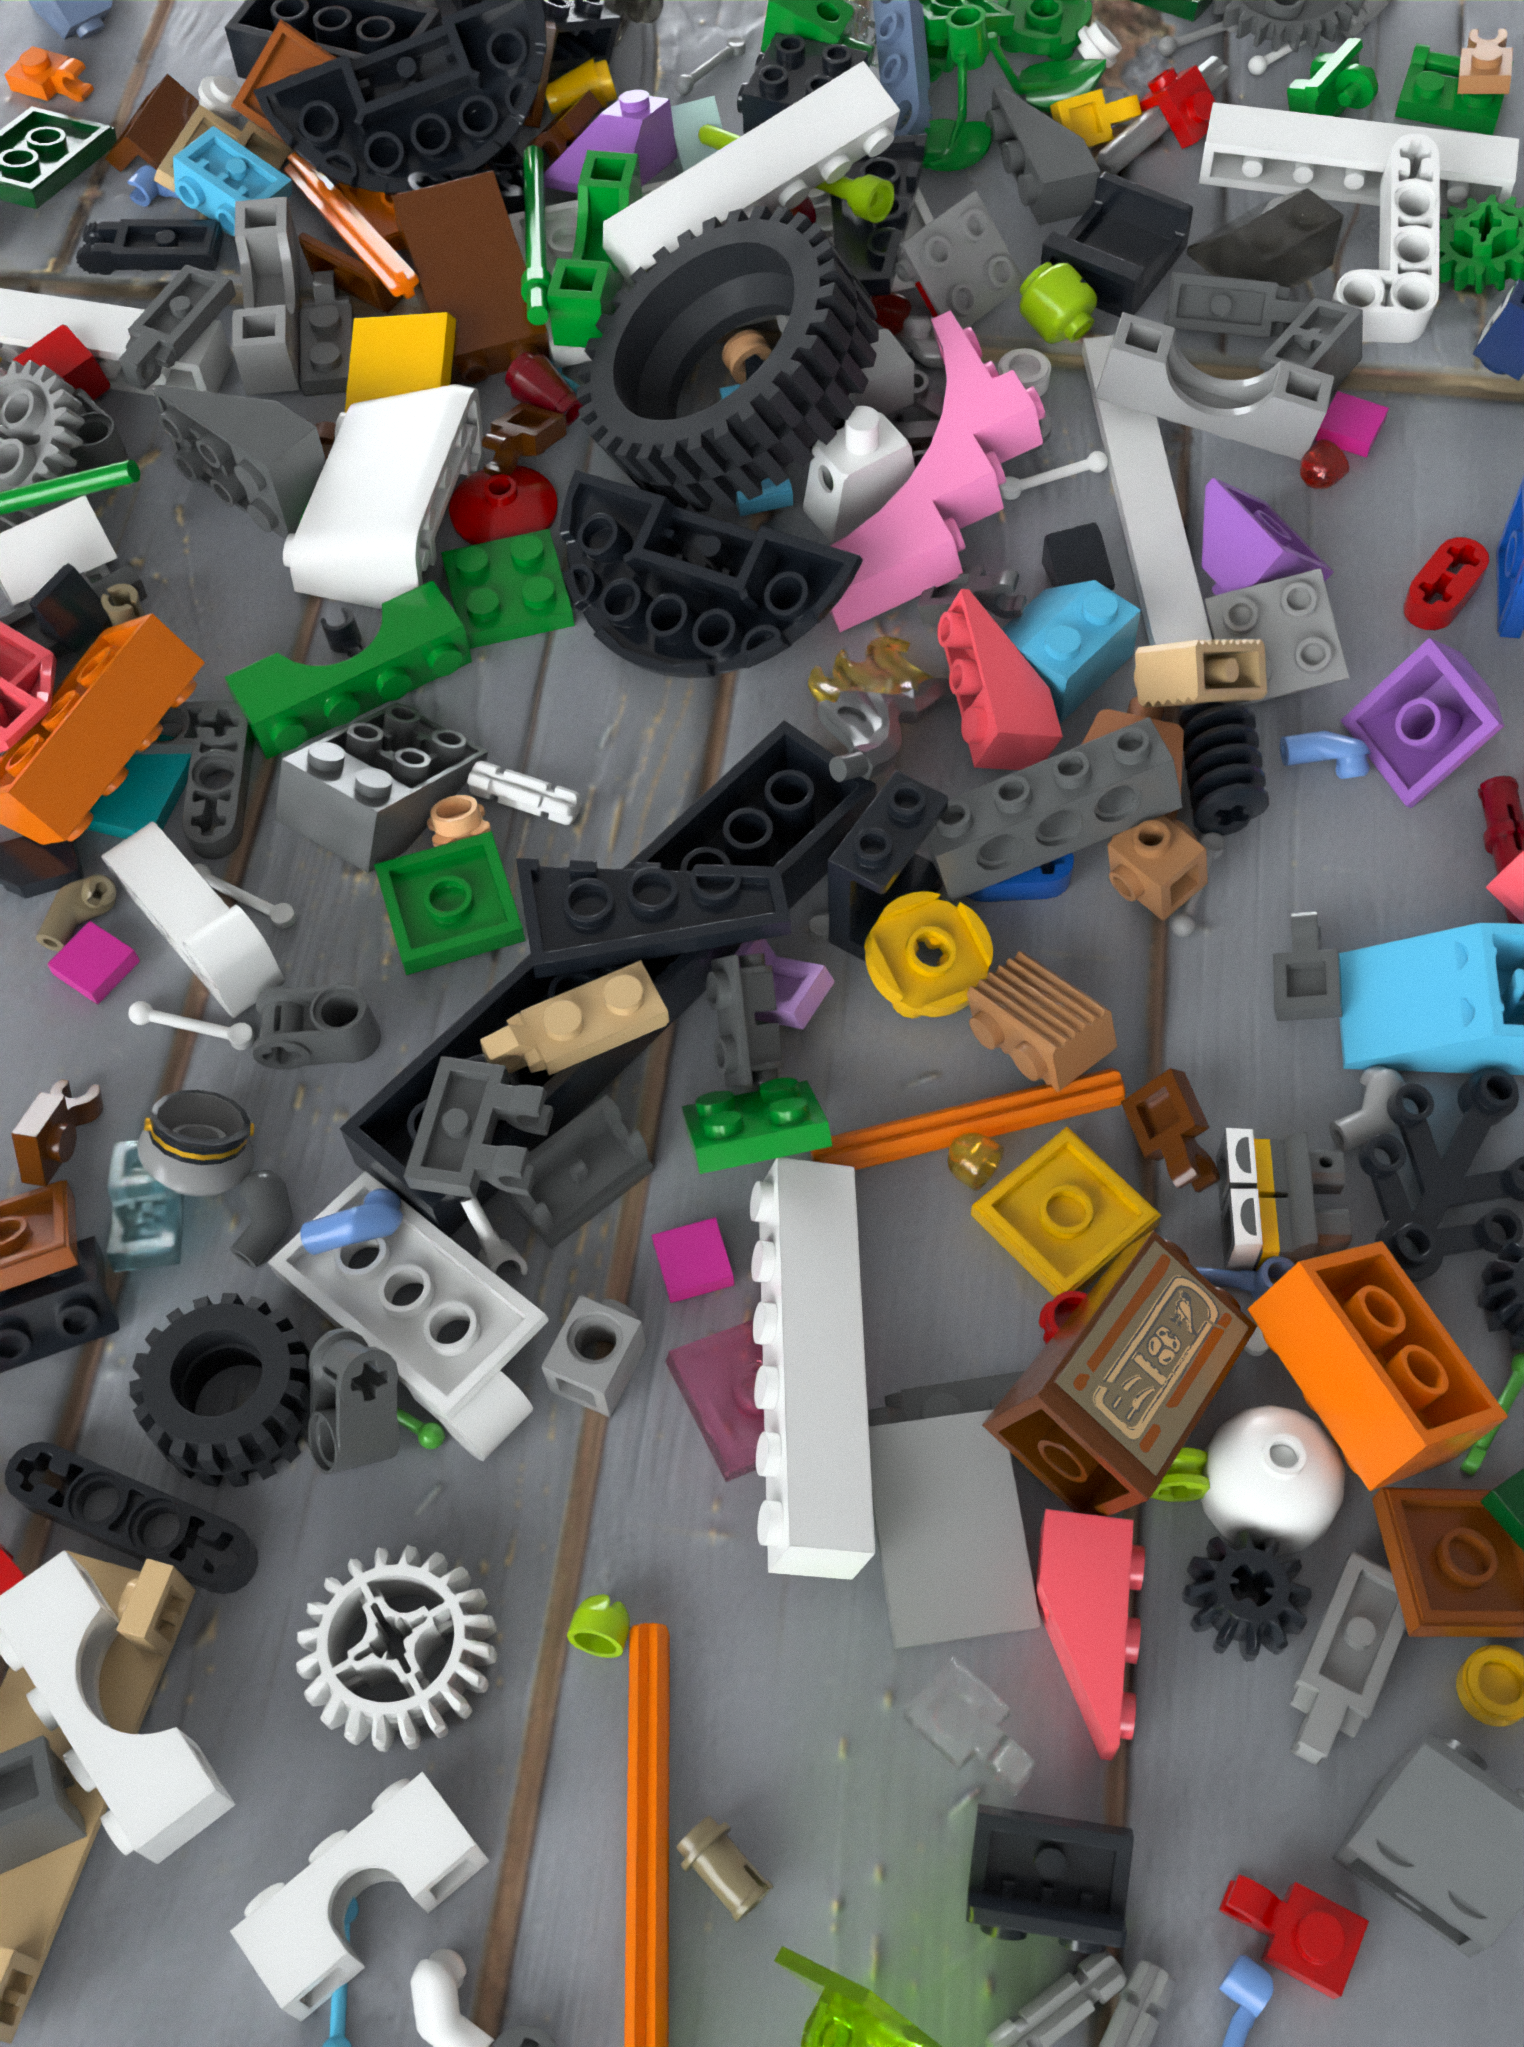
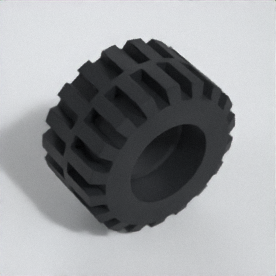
M223 1293L219 1304H213L208 1295L193 1300L194 1310L183 1314L178 1307L166 1315L171 1324L163 1332L155 1327L145 1338V1341L151 1347L148 1354H136L132 1368L139 1375L140 1379L129 1382L130 1397L138 1406L133 1409L134 1415L139 1425L147 1433L146 1435L166 1460L171 1462L178 1472L189 1479L196 1474L204 1485L219 1487L223 1476H225L233 1487L249 1485V1474L257 1471L262 1479L265 1480L277 1473L273 1463L283 1456L291 1463L301 1453L296 1445L300 1437L308 1439L307 1431L310 1419V1370L308 1363L310 1352L297 1329H294L289 1318L278 1308L271 1311L265 1300L251 1296L246 1305H244L238 1293ZM237 1365H252L262 1368L260 1382L255 1392L241 1407L220 1416L209 1417L195 1414L196 1402L201 1390L217 1373Z

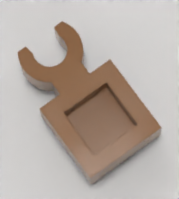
M1472 29L1469 32L1467 48H1461L1457 94H1509L1513 47L1506 48L1508 36L1506 29H1499L1497 37L1490 40L1481 39L1478 29Z

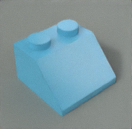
M1096 580L1044 589L1024 608L1023 614L1020 617L1009 621L1002 630L1050 688L1059 723H1062L1133 655L1141 609Z

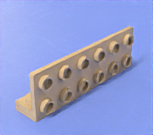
M66 1551L89 1572L120 1621L117 1627L119 1633L106 1653L99 1677V1697L104 1715L114 1730L128 1734H138L196 1589L174 1566L146 1559L142 1570L137 1571ZM9 1666L0 1687V1753L44 1735L49 1741L50 1748L66 1765L63 1754L72 1748L60 1726L50 1731L34 1712L26 1694L36 1686L25 1668L22 1667L15 1672ZM73 1775L72 1778L75 1785L65 1790L71 1803L76 1805L84 1817L87 1836L0 1874V2041L9 2044L12 2043L98 1833L102 1823L100 1817L106 1813L108 1808L97 1787L88 1793L81 1787Z

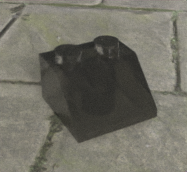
M1305 188L1259 204L1189 245L1186 255L1213 276L1279 283L1278 286L1290 287V290L1332 266L1344 215L1309 188Z

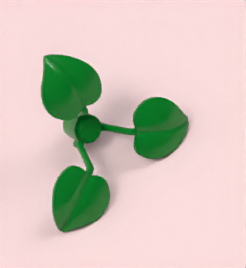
M963 5L951 10L946 16L949 45L935 46L927 44L930 83L936 81L942 72L950 73L954 70V67H958V115L956 121L951 119H935L928 122L931 125L930 128L925 127L924 129L926 134H928L923 168H931L935 171H958L974 165L989 151L992 143L990 126L987 127L985 122L982 121L966 122L967 71L980 68L985 63L990 50L1014 92L1018 95L1026 94V103L1042 112H1051L1050 105L1055 102L1093 91L1106 70V58L1037 63L1022 70L1018 80L998 44L997 33H988L985 10L977 5Z

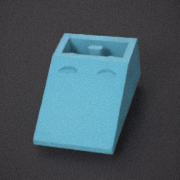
M1476 923L1339 953L1342 991V1017H1339L1343 1069L1367 1070L1370 1067L1379 1065L1396 1071L1475 1074L1479 1070L1492 1068L1505 1071L1510 1075H1524V924Z

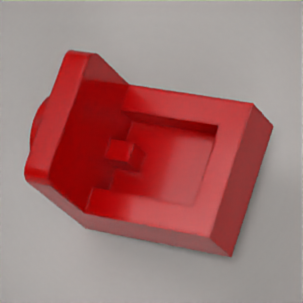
M1197 65L1191 66L1179 73H1176L1174 67H1171L1147 83L1150 92L1139 100L1141 113L1159 105L1182 149L1195 144L1207 134L1213 102H1217Z

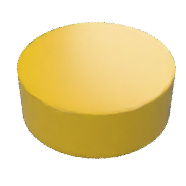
M1488 1645L1474 1651L1462 1663L1457 1673L1456 1689L1462 1705L1471 1716L1484 1724L1497 1727L1512 1725L1524 1717L1523 1655L1506 1646Z

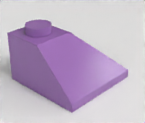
M631 90L622 93L619 96V100L603 111L544 172V187L578 193L577 185L587 150L638 154L641 187L677 158L670 99L649 96V93L644 90Z
M1214 477L1205 486L1202 568L1216 582L1211 588L1215 595L1320 568L1324 581L1334 573L1265 500Z
M1430 637L1340 720L1353 738L1363 740L1368 746L1371 754L1366 755L1405 806L1409 808L1414 807L1504 727L1494 692L1463 654Z

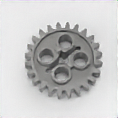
M28 360L25 366L17 361H12L8 372L0 367V492L63 476L61 472L64 467H72L77 464V461L69 456L70 450L83 444V440L73 434L74 431L85 423V420L76 414L82 403L72 396L75 389L45 365L40 367L31 360ZM38 507L1 515L0 533L4 531L7 523L13 527L21 524L23 513L32 518L37 517Z

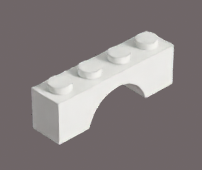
M64 1550L0 1595V1655L15 1672L22 1667L25 1668L36 1686L26 1696L42 1723L50 1731L55 1730L59 1726L72 1746L70 1750L63 1754V1759L74 1778L88 1793L97 1787L110 1809L100 1819L114 1844L126 1856L135 1850L152 1862L159 1864L236 1804L198 1744L177 1727L157 1733L140 1735L114 1730L109 1724L100 1702L99 1677L106 1653L119 1633L117 1627L120 1621L89 1572Z

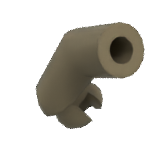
M95 874L60 888L36 935L37 942L52 951L59 952L69 942L76 925L103 915L114 906L117 893L114 882L105 875Z

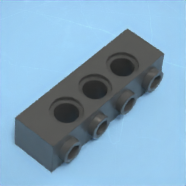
M1148 717L948 799V809L926 837L925 842L950 902L1136 827L1144 821L1153 820L1182 808L1174 759L1151 718Z

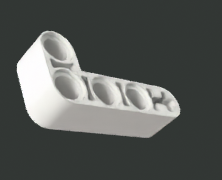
M1408 133L1398 138L1393 145L1380 183L1379 270L1358 269L1345 273L1339 279L1331 302L1351 307L1354 306L1349 303L1356 304L1360 308H1354L1363 310L1362 342L1409 343L1418 339L1425 331L1438 300L1440 152L1435 141L1425 134ZM1404 306L1411 307L1414 310L1407 309Z
M152 821L101 856L110 872L126 893L232 1018H235L255 1004L258 995L262 991L279 987L285 982L269 946L246 913L238 905H234L229 909L156 823Z

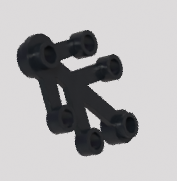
M1492 1068L1482 1069L1461 1085L1458 1091V1104L1464 1116L1441 1159L1427 1122V1118L1434 1109V1100L1430 1092L1419 1084L1408 1083L1401 1086L1388 1099V1115L1399 1126L1421 1191V1196L1413 1211L1397 1173L1406 1160V1151L1400 1140L1390 1134H1378L1371 1138L1359 1151V1164L1362 1170L1371 1177L1385 1220V1224L1376 1234L1375 1242L1383 1241L1411 1282L1423 1281L1433 1275L1441 1266L1444 1256L1483 1249L1490 1253L1498 1254L1503 1246L1510 1244L1512 1241L1517 1244L1523 1236L1521 1220L1514 1212L1506 1208L1492 1209L1482 1216L1476 1224L1437 1229L1447 1208L1509 1197L1518 1201H1524V1184L1518 1176V1170L1524 1172V1156L1515 1160L1504 1170L1465 1176L1490 1127L1500 1123L1518 1105L1517 1083L1505 1071ZM1487 1086L1497 1093L1500 1100L1490 1095ZM1402 1098L1412 1100L1418 1108V1114L1409 1112L1404 1107ZM1374 1148L1382 1149L1388 1154L1390 1165L1382 1164L1377 1160ZM1491 1222H1496L1503 1227L1506 1232V1240L1498 1238L1493 1233ZM1404 1237L1410 1239L1416 1245L1420 1256L1414 1255L1406 1249Z

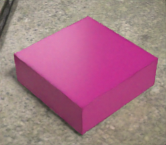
M1337 391L1316 434L1315 441L1367 458L1385 423L1389 408Z
M89 921L47 965L54 976L98 1005L140 960L134 949Z
M716 1217L651 1235L670 1303L735 1285L734 1275Z

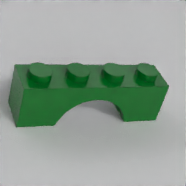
M587 150L577 185L578 213L573 253L571 259L557 258L547 293L554 345L585 348L588 339L602 337V333L595 326L601 314L613 315L617 309L611 302V299L619 289H622L624 277L603 249V222L642 198L638 154Z
M432 580L382 603V623L376 637L368 647L350 659L331 665L312 666L294 662L277 652L225 676V680L233 701L238 704L246 717L254 740L267 760L284 751L295 749L303 742L332 728L345 725L356 717L389 701L400 699L408 692L437 678L448 676L458 670V668L471 663L472 658L464 624Z

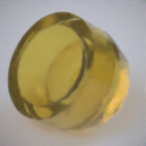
M977 1132L963 1133L955 1138L949 1147L947 1160L949 1170L957 1180L972 1190L977 1191L990 1180L997 1170L1004 1154V1147L988 1136Z

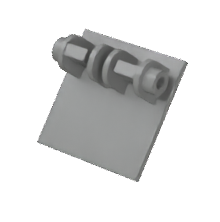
M976 190L899 244L903 252L899 255L898 263H896L897 277L903 282H908L909 280L913 282L920 281L938 316L951 310L962 329L972 325L1019 290L1025 281Z
M1321 568L1205 598L1212 640L1261 639L1265 645L1267 694L1260 700L1230 702L1231 705L1244 706L1349 679Z

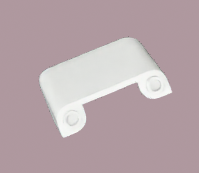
M453 384L362 401L350 405L347 413L341 412L335 426L334 444L295 534L290 533L287 536L284 544L283 563L284 566L290 567L295 592L382 609V603L423 585L422 571H426L428 565L434 566L437 559L435 536L459 474L468 475L469 473L473 474L479 471L485 456L484 447H482L481 442L483 439L480 397L476 388Z

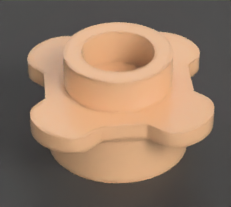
M468 795L450 796L437 802L430 811L431 817L427 820L428 829L436 833L432 837L435 847L491 831L490 823L482 819L485 815L484 806L478 804L475 798Z

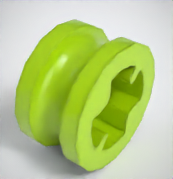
M1182 1447L1151 1498L1167 1502H1187L1203 1499L1205 1493L1210 1489L1209 1478L1203 1476V1470L1208 1461V1453L1200 1449Z

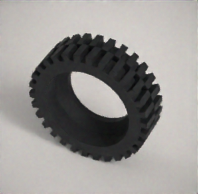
M754 206L749 218L742 209H738L728 213L727 222L724 226L715 216L703 222V232L701 235L696 237L689 229L677 236L679 248L670 253L663 246L652 255L657 264L648 273L640 266L630 276L636 285L629 293L619 289L611 299L617 310L613 315L602 313L595 325L602 333V337L588 339L584 352L592 361L580 364L578 377L585 384L577 387V400L583 405L578 411L581 420L588 426L585 429L640 489L665 496L676 507L686 510L688 504H690L696 512L709 511L714 499L724 509L736 505L738 491H741L748 500H751L763 494L761 481L769 478L776 486L786 481L790 477L785 467L795 459L802 468L815 458L808 448L817 439L828 445L837 434L830 425L833 419L839 417L848 420L856 408L848 398V395L850 393L863 394L869 382L861 369L874 367L877 353L870 344L879 341V329L873 322L878 317L874 305L869 300L871 297L822 229L816 223L812 224L810 219L800 212L794 216L789 208L777 207L772 214L767 206ZM770 315L790 316L777 345L759 369L746 382L716 404L695 414L677 419V403L683 384L696 362L716 341L731 330L751 320Z

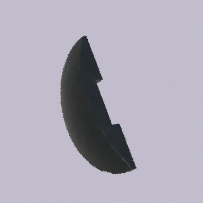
M485 0L441 17L444 25L354 60H350L347 54L253 91L265 116L286 145L316 167L318 172L349 187L383 192L387 195H396L406 191L409 175L414 172L480 170L505 149V145L512 139L518 128L525 123L541 86L540 78L544 54L547 48L546 22L542 0Z
M575 470L568 487L559 530L561 538L567 544L568 570L562 571L566 590L573 606L580 613L584 614L588 623L595 631L593 635L613 653L637 667L657 674L681 678H708L743 668H750L788 649L795 641L828 615L852 583L863 562L861 556L764 526H760L758 531L676 507L665 496L579 470Z

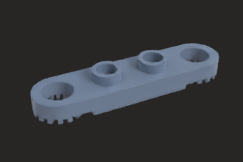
M873 0L880 83L900 109L894 136L926 134L924 129L925 127L930 128L931 124L928 123V120L932 119L933 114L929 112L933 109L929 105L931 102L928 99V90L931 89L923 4L919 0ZM908 110L912 111L911 117L908 123L905 125L902 122L907 121V119L904 118V116H909L910 112Z

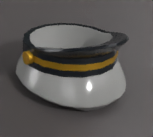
M198 1089L177 1091L163 1096L153 1105L150 1118H145L144 1129L137 1144L138 1155L145 1170L155 1180L176 1193L195 1197L218 1195L240 1184L242 1179L250 1173L255 1157L253 1146L248 1136L254 1135V1123L250 1122L246 1111L239 1104L221 1094Z

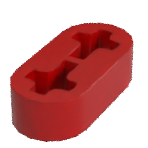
M1455 537L1441 544L1410 584L1403 605V612L1407 620L1415 627L1434 631L1443 629L1452 623L1480 587L1489 564V553L1485 547L1476 540L1466 537ZM1459 563L1464 564L1456 575L1449 572L1451 567L1455 568ZM1436 592L1443 595L1442 600L1435 601L1433 605L1427 603Z

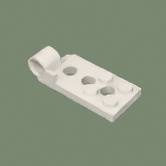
M364 1171L313 1220L364 1205V1198L369 1192L379 1188H388ZM401 1200L400 1208L403 1220L396 1231L390 1236L312 1255L304 1248L299 1232L267 1262L279 1279L337 1328H348L360 1334L369 1347H377L390 1354L397 1363L398 1380L408 1388L414 1400L438 1419L450 1435L477 1459L484 1461L533 1411L530 1401L523 1392L500 1370L549 1321L547 1315L403 1200ZM364 1248L379 1249L377 1258L369 1266L361 1269L348 1268L350 1259L359 1250ZM410 1283L424 1285L422 1294L413 1303L405 1306L392 1304L393 1296L404 1285ZM454 1320L470 1322L467 1333L459 1341L451 1344L437 1342L439 1331L447 1323Z

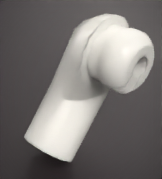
M445 1948L435 1950L428 1959L421 1960L413 1972L410 1985L417 2031L433 2047H492L496 2040L460 2014L458 1988L463 1984L467 1969L465 1962L458 1953Z

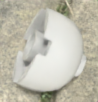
M1274 1405L1244 1409L1217 1428L1204 1450L1208 1453V1461L1205 1464L1203 1476L1209 1478L1210 1489L1205 1493L1204 1498L1201 1499L1204 1513L1222 1536L1234 1542L1238 1531L1247 1529L1253 1539L1255 1548L1262 1549L1269 1538L1277 1537L1280 1545L1275 1556L1302 1551L1326 1533L1342 1505L1345 1467L1338 1446L1320 1423L1296 1409Z

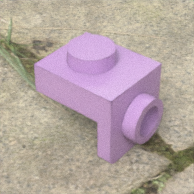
M766 939L742 943L734 954L738 955V960L739 956L764 953L765 964L772 965L777 1010L754 1013L755 1020L804 1029L835 982L826 966L777 957Z

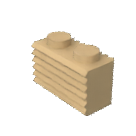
M1261 639L1192 640L1138 647L1135 652L1134 683L1137 689L1138 703L1143 708L1188 706L1205 702L1230 703L1260 700L1267 694L1265 645Z

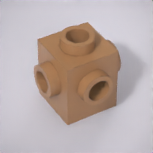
M1163 815L1153 820L1144 821L1136 827L1114 835L1107 844L1110 864L1109 879L1113 887L1126 900L1133 902L1137 899L1163 921L1208 884L1206 848L1197 841L1190 828L1180 820L1173 819L1170 821Z

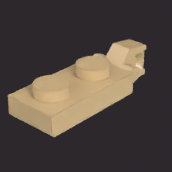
M638 961L520 1011L521 1013H517L507 1020V1026L480 1039V1043L487 1063L504 1065L509 1074L528 1066L531 1073L546 1069L548 1075H552L666 1026L669 1023V1015L642 961Z

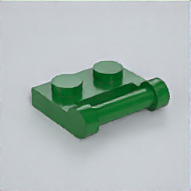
M1416 43L1399 97L1395 117L1493 135L1504 94H1457L1461 56L1430 51L1431 45Z

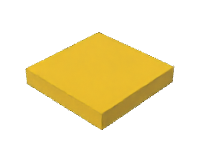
M448 312L354 318L345 413H347L350 405L353 403L450 385L457 319Z
M1065 1127L971 1207V1216L1054 1298L1067 1291L1082 1292L1113 1264L1126 1247L1154 1230L1159 1225L1162 1216L1068 1127Z

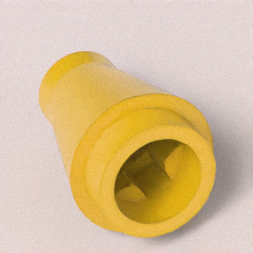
M591 58L553 82L547 83L545 95L552 115L559 113L566 105L588 90L600 102L601 108H608L607 102L618 99L606 59L594 62V59Z

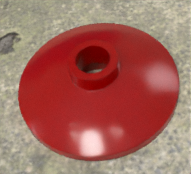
M517 465L510 476L504 474L493 476L484 473V469L467 477L455 489L450 500L449 513L457 534L471 545L550 529L558 513V500L551 482L541 473L531 468Z

